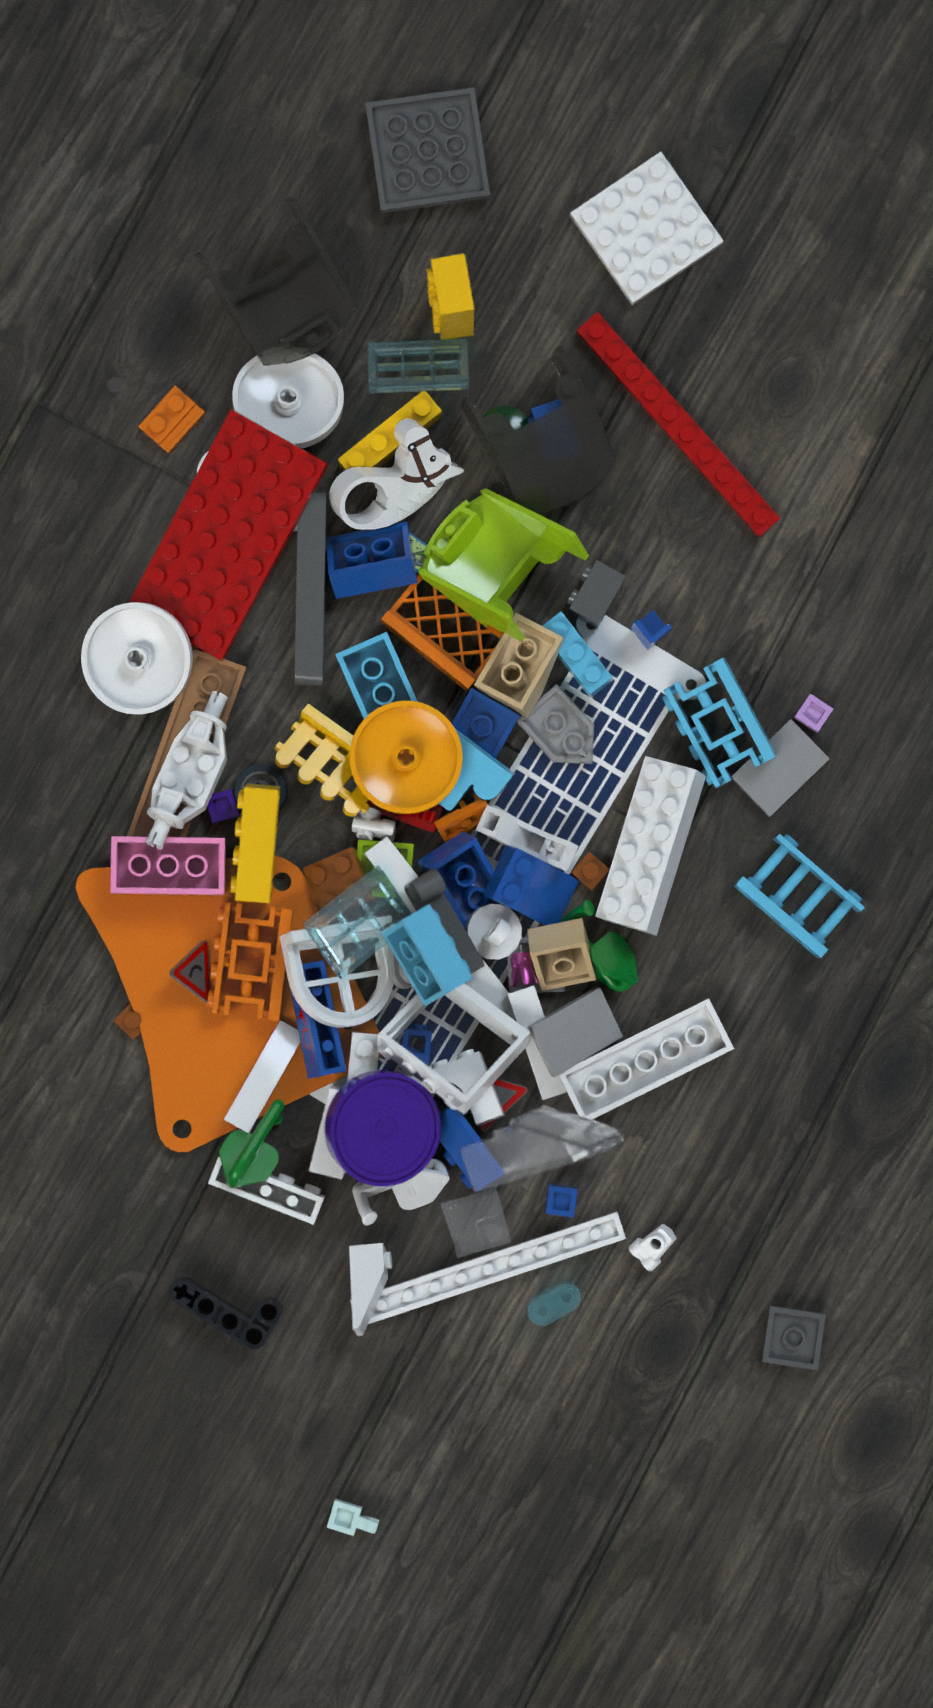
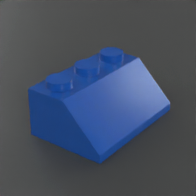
M407 522L392 524L378 529H366L327 537L328 572L336 599L418 583Z
M447 1106L439 1112L441 1125L439 1141L446 1149L442 1154L452 1167L455 1164L460 1167L463 1173L459 1177L468 1189L474 1186L479 1191L505 1174L503 1168L458 1109L453 1110Z

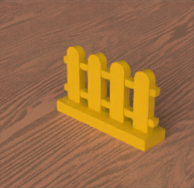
M307 704L301 712L299 722H295L291 727L294 733L285 744L279 741L275 746V750L278 751L275 757L276 765L280 768H287L293 762L300 767L297 777L302 784H310L314 779H317L323 784L320 790V795L323 799L330 801L339 795L346 800L343 805V812L347 816L354 817L360 811L365 814L370 808L366 804L369 800L363 795L358 786L352 793L344 788L353 776L350 767V747L353 735L310 704ZM310 742L317 748L306 761L299 754ZM332 758L339 765L330 776H327L321 770Z

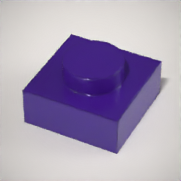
M232 789L212 794L207 806L213 824L240 816Z

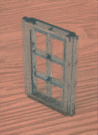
M467 339L368 343L369 394L469 389ZM458 354V360L436 361L435 355ZM429 355L428 362H407L406 356ZM400 356L401 363L378 364V357ZM458 368L459 375L436 376V369ZM430 370V376L407 377V371ZM401 371V377L379 378L378 372Z

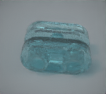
M565 1280L533 1296L527 1305L530 1320L538 1326H546L574 1311L581 1301L579 1289L573 1282Z

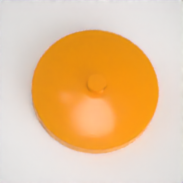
M396 701L383 705L371 712L357 728L350 747V767L358 788L373 804L393 813L413 814L436 806L453 790L462 768V746L454 726L435 708L415 701Z

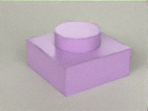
M809 694L794 718L817 733L833 708L812 694Z

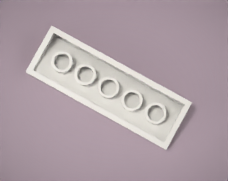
M708 998L581 1061L559 1074V1077L582 1124L733 1050L734 1047Z

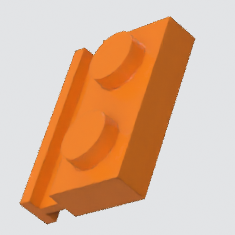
M174 386L138 427L170 455L206 413L178 387Z

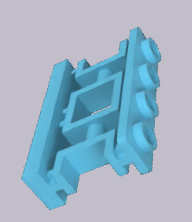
M721 658L703 668L710 681L688 693L684 690L681 682H677L664 689L666 695L662 697L670 712L674 710L679 720L676 721V725L682 736L688 735L692 743L688 747L696 761L700 759L705 769L702 770V774L706 776V782L709 786L714 784L715 788L732 780L726 767L750 755L755 767L777 756L725 658ZM714 672H718L735 706L731 707L727 698L713 704L706 689L719 683ZM675 693H679L682 701H686L695 695L697 696L703 710L691 716L696 727H692ZM724 706L736 730L712 742L700 718ZM741 721H744L761 753L760 756H757L753 747L739 753L732 739L745 732L740 724ZM703 741L709 751L723 745L730 759L717 765L722 776L719 777L701 744Z

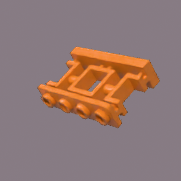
M225 901V907H219L218 923L222 924L221 935L216 934L214 951L219 952L218 963L213 962L211 979L216 980L215 990H209L207 1007H212L213 1014L230 1015L231 1001L258 1004L257 1019L280 1021L286 966L279 936L291 932L293 909L270 907L269 921L242 918L243 903ZM231 911H236L234 922L249 924L247 941L232 939L231 950H226ZM275 916H279L280 923L275 956L271 955L272 944L258 942L260 926L274 927ZM238 945L265 949L262 976L235 973ZM224 967H229L228 978L242 980L240 996L225 995L224 1006H220ZM274 972L269 1011H264L265 999L251 998L253 981L267 983L268 973Z

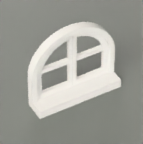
M391 915L291 931L279 936L291 991L300 1007L309 1016L322 1024L345 1028L367 1022L383 1009L391 995L394 984L390 976L388 943L382 935L387 928L393 926ZM372 939L378 970L348 975L341 944ZM330 946L336 977L306 982L299 951ZM378 975L377 986L373 996L363 1007L355 1011L349 980ZM338 982L344 1012H336L320 1004L311 994L308 987Z

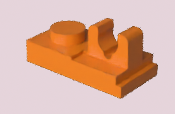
M475 793L473 794L475 802L466 805L462 800L459 802L460 810L457 809L435 821L434 824L444 842H447L462 831L469 833L475 830L488 805L486 800L482 801Z

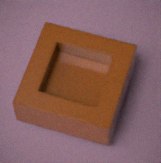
M588 852L571 874L592 891L610 869Z
M130 1003L113 1021L135 1040L141 1034L139 1026L141 1017L138 1013L134 1012Z

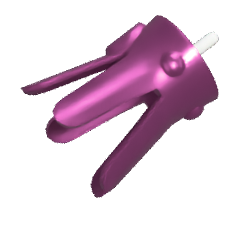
M519 945L520 953L510 954L512 967L510 987H517L519 972L521 973L523 984L532 986L534 984L533 976L536 983L539 984L532 965L530 952H523L522 945Z

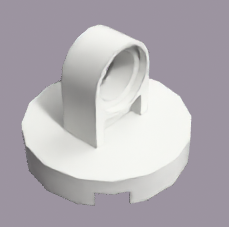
M488 904L477 908L470 915L466 923L467 934L480 956L485 959H502L509 956L517 949L522 937V926L518 916L510 908L501 904Z

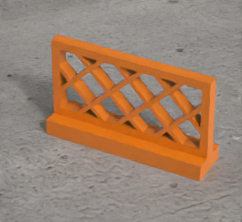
M419 574L417 576L418 583L410 584L392 608L381 618V624L463 690L468 692L480 676L495 649L482 648L481 634L492 633L501 639L503 633L490 625L485 627L487 630H480L481 623L477 620V631L461 632L459 617L471 615L466 611L459 613V606L455 603V613L439 615L438 600L449 598L445 595L437 596V591L434 587V596L418 598L416 587L423 580ZM414 591V598L407 599ZM434 600L436 615L420 617L418 602ZM415 602V618H404L397 613L402 604ZM456 618L458 633L441 634L440 619ZM436 620L438 635L426 636L421 632L420 621ZM410 622H417L418 628H416ZM478 635L479 650L463 652L462 636ZM458 637L460 652H446L443 649L442 639ZM433 639H439V645ZM490 653L484 661L483 654ZM480 654L481 665L473 673L465 667L464 656ZM460 656L461 663L454 657Z

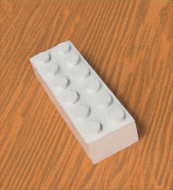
M645 756L595 915L596 917L657 936L706 778L704 774L696 769Z

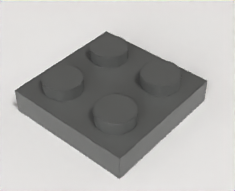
M769 1305L761 1361L818 1370L826 1314Z

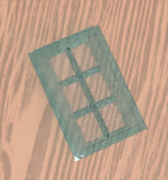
M375 866L303 924L334 973L340 979H343L387 944L382 935L384 931L412 913L385 872L379 866Z

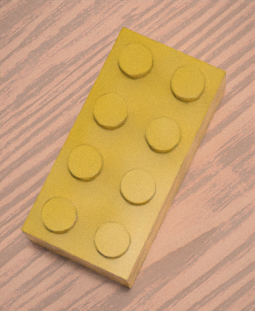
M465 254L431 259V268L426 269L427 293L430 307L432 306L434 333H440L441 341L474 336V305Z
M247 783L244 790L240 789L237 808L243 810L242 818L238 817V820H236L235 837H240V846H235L233 854V865H238V872L233 873L231 879V893H236V901L270 903L281 786Z

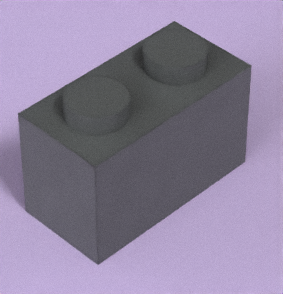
M596 560L593 567L588 565L581 577V580L584 581L581 589H574L567 601L571 605L568 613L598 629L624 583L626 576Z

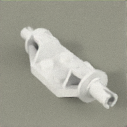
M212 691L204 712L192 711L190 713V720L171 745L152 788L151 807L147 810V814L155 820L150 834L145 841L152 847L157 845V849H162L171 827L182 829L186 822L207 808L227 762L224 735L227 726L219 720V717L228 701V697L222 693H219V696H217L218 692ZM211 731L215 732L213 744L209 741ZM180 804L185 805L186 807L178 816H175L174 813Z

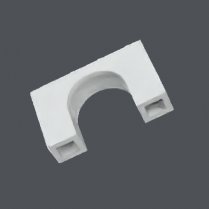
M473 1049L459 1053L457 1055L459 1059L448 1063L447 1059L431 1065L432 1070L449 1083L457 1085L465 1095L488 1071L482 1053L479 1051L474 1053ZM407 1074L405 1075L407 1077L414 1079L423 1086L422 1082L418 1080L416 1077L409 1076ZM493 1084L470 1108L478 1126L505 1116Z

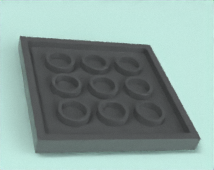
M474 87L365 103L381 213L490 198Z

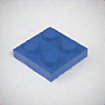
M472 687L451 724L496 759L518 721L520 714Z

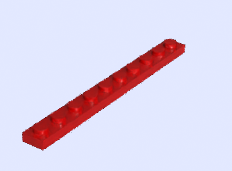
M598 312L577 329L576 333L758 538L780 520V517Z

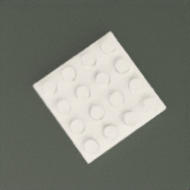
M659 152L570 213V217L632 305L721 246L724 242L662 152Z

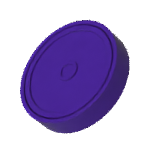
M389 1070L369 1071L349 1080L332 1099L325 1119L326 1144L336 1164L358 1181L378 1187L398 1185L419 1174L432 1159L440 1138V1116L430 1093L414 1079Z

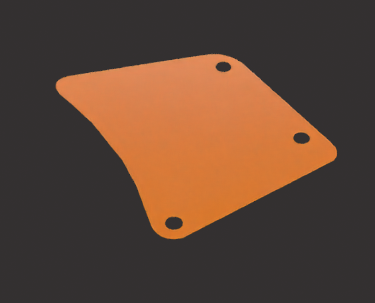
M275 856L273 878L278 873H286L291 878V886L285 891H279L272 884L270 903L235 900L236 893H231V879L233 873L238 872V865H233V858H226V895L110 893L111 867L91 868L82 872L77 878L76 891L79 900L113 957L134 1012L138 1013L141 1017L139 1026L150 1068L157 1132L163 1144L173 1151L189 1152L238 1128L224 1120L280 1021L257 1019L258 1004L232 1001L230 1015L213 1014L212 1007H207L208 1002H203L170 976V970L201 941H207L210 990H215L216 980L211 979L213 962L218 963L219 952L214 951L216 934L221 935L222 924L218 923L219 907H225V901L243 903L242 918L269 921L270 907L293 909L291 931L328 926L327 920L320 919L306 877L297 866L282 857ZM231 911L226 950H231L232 939L247 941L249 924L235 923L236 911ZM275 916L274 927L260 926L258 942L272 944L271 955L275 956L280 923L279 916ZM238 945L235 973L262 976L265 949ZM330 946L299 951L302 964L324 960L327 977H336ZM345 960L347 974H352ZM224 967L220 1006H224L225 995L240 996L242 980L228 978L229 967ZM286 971L280 1020L298 1030ZM274 972L268 973L267 983L253 981L251 998L265 999L264 1011H269ZM354 979L349 980L356 1011L363 1007L366 1002ZM338 982L331 983L329 987L334 1011L344 1012ZM372 1018L367 1022L356 1025L349 1030L338 1027L346 1067L344 1072L308 1079L300 1041L258 1118L266 1114L274 1100H282L285 1106L348 1076L352 1032L379 1034L380 1032L374 1019ZM178 1120L188 1121L192 1128L190 1135L183 1139L176 1137L173 1133L175 1122Z

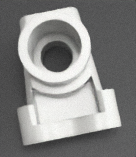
M369 808L365 814L360 811L358 815L354 816L352 832L357 833L356 836L362 840H372L373 837L383 840L385 837H388L393 842L396 821L381 820V812L374 808Z
M661 1224L643 1239L637 1238L629 1246V1251L641 1261L648 1271H653L661 1263V1256L673 1244L676 1236L671 1228Z

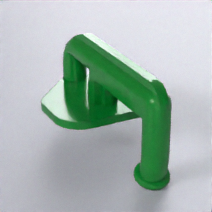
M585 900L583 904L577 906L563 917L560 922L592 916L594 914L592 902ZM608 932L594 945L588 939L589 953L593 961L595 975L603 985L617 992H623L638 982L634 952L619 934Z
M277 1099L272 1102L253 1134L243 1130L233 1131L220 1148L219 1156L226 1183L230 1188L264 1182L268 1180L278 1163V1153L275 1148L265 1143L264 1140L273 1126L279 1125L283 1120L284 1103L282 1100Z

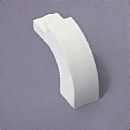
M489 805L486 806L476 828V831L505 846L516 847L566 872L579 847L570 841L542 831L507 812Z

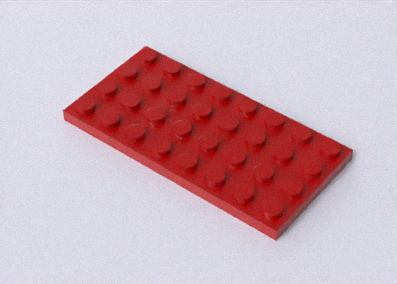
M231 409L129 603H148L166 610L183 626L191 644L223 661L329 464Z

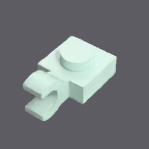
M335 1499L327 1528L354 1536L356 1528L375 1534L379 1519L360 1515L362 1506Z

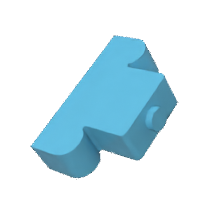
M457 729L455 730L462 746V768L453 790L439 803L447 810H452L457 806L471 785H474L473 788L478 797L484 800L495 798L502 792L515 774Z

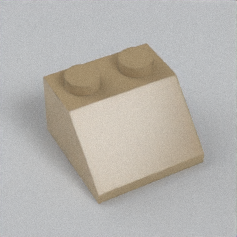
M582 918L527 929L530 955L541 991L596 980L593 961L589 953L588 936Z

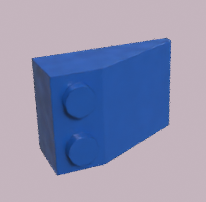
M462 831L418 860L424 873L433 868L438 871L446 885V891L443 893L465 930L470 915L477 908L488 904H499L483 896L494 870L476 837Z
M506 845L483 896L546 926L560 922L579 880L516 847Z

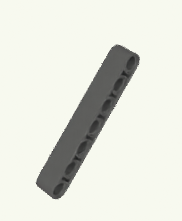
M313 493L297 524L295 685L323 686L327 493Z

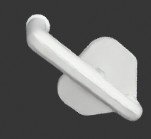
M432 1158L419 1174L404 1183L378 1187L359 1181L353 1186L352 1191L362 1223L370 1225L377 1219V1213L371 1210L368 1197L393 1189L400 1207L405 1210H412L433 1202L450 1178L444 1163Z

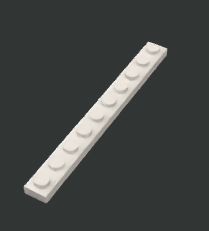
M616 1211L386 1287L380 1295L368 1324L624 1240L626 1237L618 1213Z

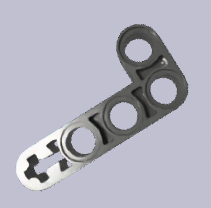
M433 868L404 886V890L415 910L418 911L430 904L431 908L438 913L441 925L455 942L457 952L469 965L470 974L484 967V962L443 893L446 891V885L438 871Z

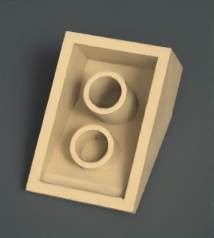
M515 613L513 620L523 633L525 639L520 642L504 633L474 685L483 694L528 718L542 695L563 644L564 637Z

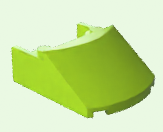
M485 488L480 491L481 496L470 503L465 500L440 524L425 548L423 554L426 558L423 567H419V574L425 581L485 627L490 625L522 642L525 637L513 620V609L507 603L511 595L538 561L544 564H552L557 562L566 551L585 561L589 555L575 532Z

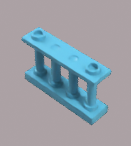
M778 834L773 840L780 846L753 877L749 876L748 879L744 876L740 877L733 886L816 958H822L828 951L824 946L826 943L824 939L851 908L856 912H861L865 908L860 903L862 898L851 889L845 891L797 849L799 844L787 834L784 837ZM789 853L801 864L774 896L770 895L767 897L760 891L762 888L761 884ZM810 871L822 883L795 914L791 913L789 916L781 909L783 907L782 902ZM832 890L843 901L817 932L808 933L802 927L805 924L803 921L825 895Z

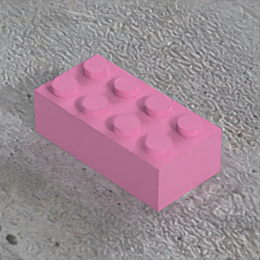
M111 836L110 893L226 895V838L166 837L163 848L157 849V845L152 847L145 842L148 837Z

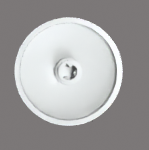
M277 348L255 356L240 370L233 386V410L298 447L306 448L325 439L335 429L343 412L344 391L341 380L334 368L320 356L298 348Z
M132 602L108 609L92 623L83 641L81 664L88 686L100 701L122 713L147 714L168 706L182 693L191 675L193 653L185 629L172 614L153 604Z

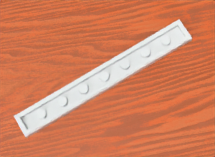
M385 837L367 851L365 856L408 911L413 914L416 910L406 895L404 886L418 876L389 838ZM483 960L484 967L472 973L473 978L465 984L513 1020H516L507 995L509 992Z

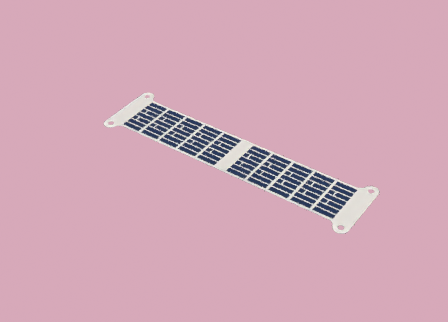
M606 615L598 629H588L586 622L577 619L576 626L583 640L613 677L612 682L592 698H589L570 672L560 686L594 724L592 764L552 762L529 737L510 768L515 773L502 792L491 799L488 804L491 807L509 813L531 826L578 845L579 847L567 872L559 869L568 875L669 710L662 698L666 695L664 689L677 682H681L684 690L688 693L692 690L686 688L687 680H695L696 688L706 683L705 677L699 671L656 645L647 650L633 631ZM675 693L677 699L680 700L681 697L679 693ZM695 695L688 700L697 699V696ZM476 829L473 830L470 835L477 838L491 867L495 870L505 845L481 834ZM513 911L518 916L522 926V937H528L527 929L536 928L539 923ZM481 957L503 984L508 976L507 957L502 959H485ZM393 984L392 992L386 1005L373 1017L379 1032L417 994L413 986L408 989H401ZM445 995L430 1003L412 1021L413 1024L427 1025V1031H432L430 1059L427 1066L432 1069L431 1065L438 1061L447 1059L449 1063L457 1060V1055L461 1053L479 1023L477 1019ZM404 1031L394 1040L401 1046L403 1044ZM419 1038L413 1039L412 1047L415 1049L421 1048L422 1040ZM382 1055L378 1059L377 1070L395 1071L406 1075L400 1068V1065L394 1060L386 1059ZM348 1076L309 1095L326 1104L330 1087L332 1085L342 1087L347 1083ZM429 1092L430 1095L432 1096V1098H433V1097L435 1096V1094H436V1093H431V1092Z

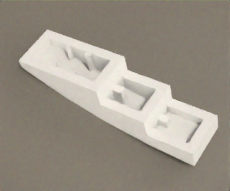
M534 985L507 994L516 1022L528 1031V1026L545 1017ZM530 1033L528 1046L525 1050L542 1100L566 1093L567 1091L559 1075L556 1077L550 1075Z
M280 1020L224 1120L247 1133L250 1132L300 1043L299 1031L296 1028Z

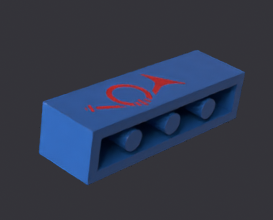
M324 960L302 964L306 982L328 978ZM329 984L308 987L311 994L320 1004L334 1011ZM291 991L308 1079L346 1071L338 1027L322 1024L309 1016L300 1007Z

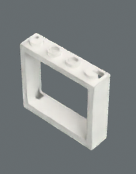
M464 983L445 994V996L511 1045L466 1095L394 1041L428 1006H424L418 994L378 1034L377 1048L383 1057L394 1060L400 1065L404 1073L416 1077L429 1092L437 1093L451 1109H458L463 1114L475 1104L528 1046L530 1032Z

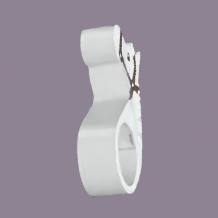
M407 418L397 423L394 430V436L399 442V447L395 453L394 465L390 468L353 467L345 470L334 480L329 492V502L332 510L352 528L361 530L383 528L401 521L414 513L437 493L446 479L459 475L464 470L456 463L451 462L450 455L442 448L437 449L433 446L429 433L415 420ZM374 482L375 488L378 489L376 500H373L370 506L360 513L346 514L345 501L349 492L358 484Z

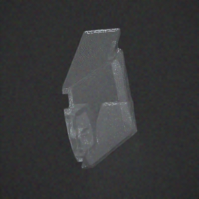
M542 1104L509 1121L511 1126L493 1131L491 1133L492 1138L465 1146L461 1149L473 1189L475 1192L594 1156L597 1152L608 1150L622 1143L625 1138L622 1129Z

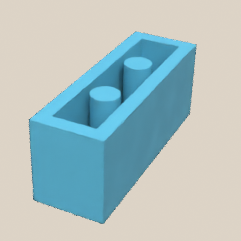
M562 612L543 625V627L564 637L558 658L589 698H592L612 682L613 677Z

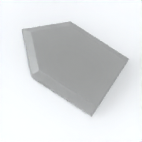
M556 684L538 700L530 716L527 718L521 715L517 723L552 762L592 764L594 724Z

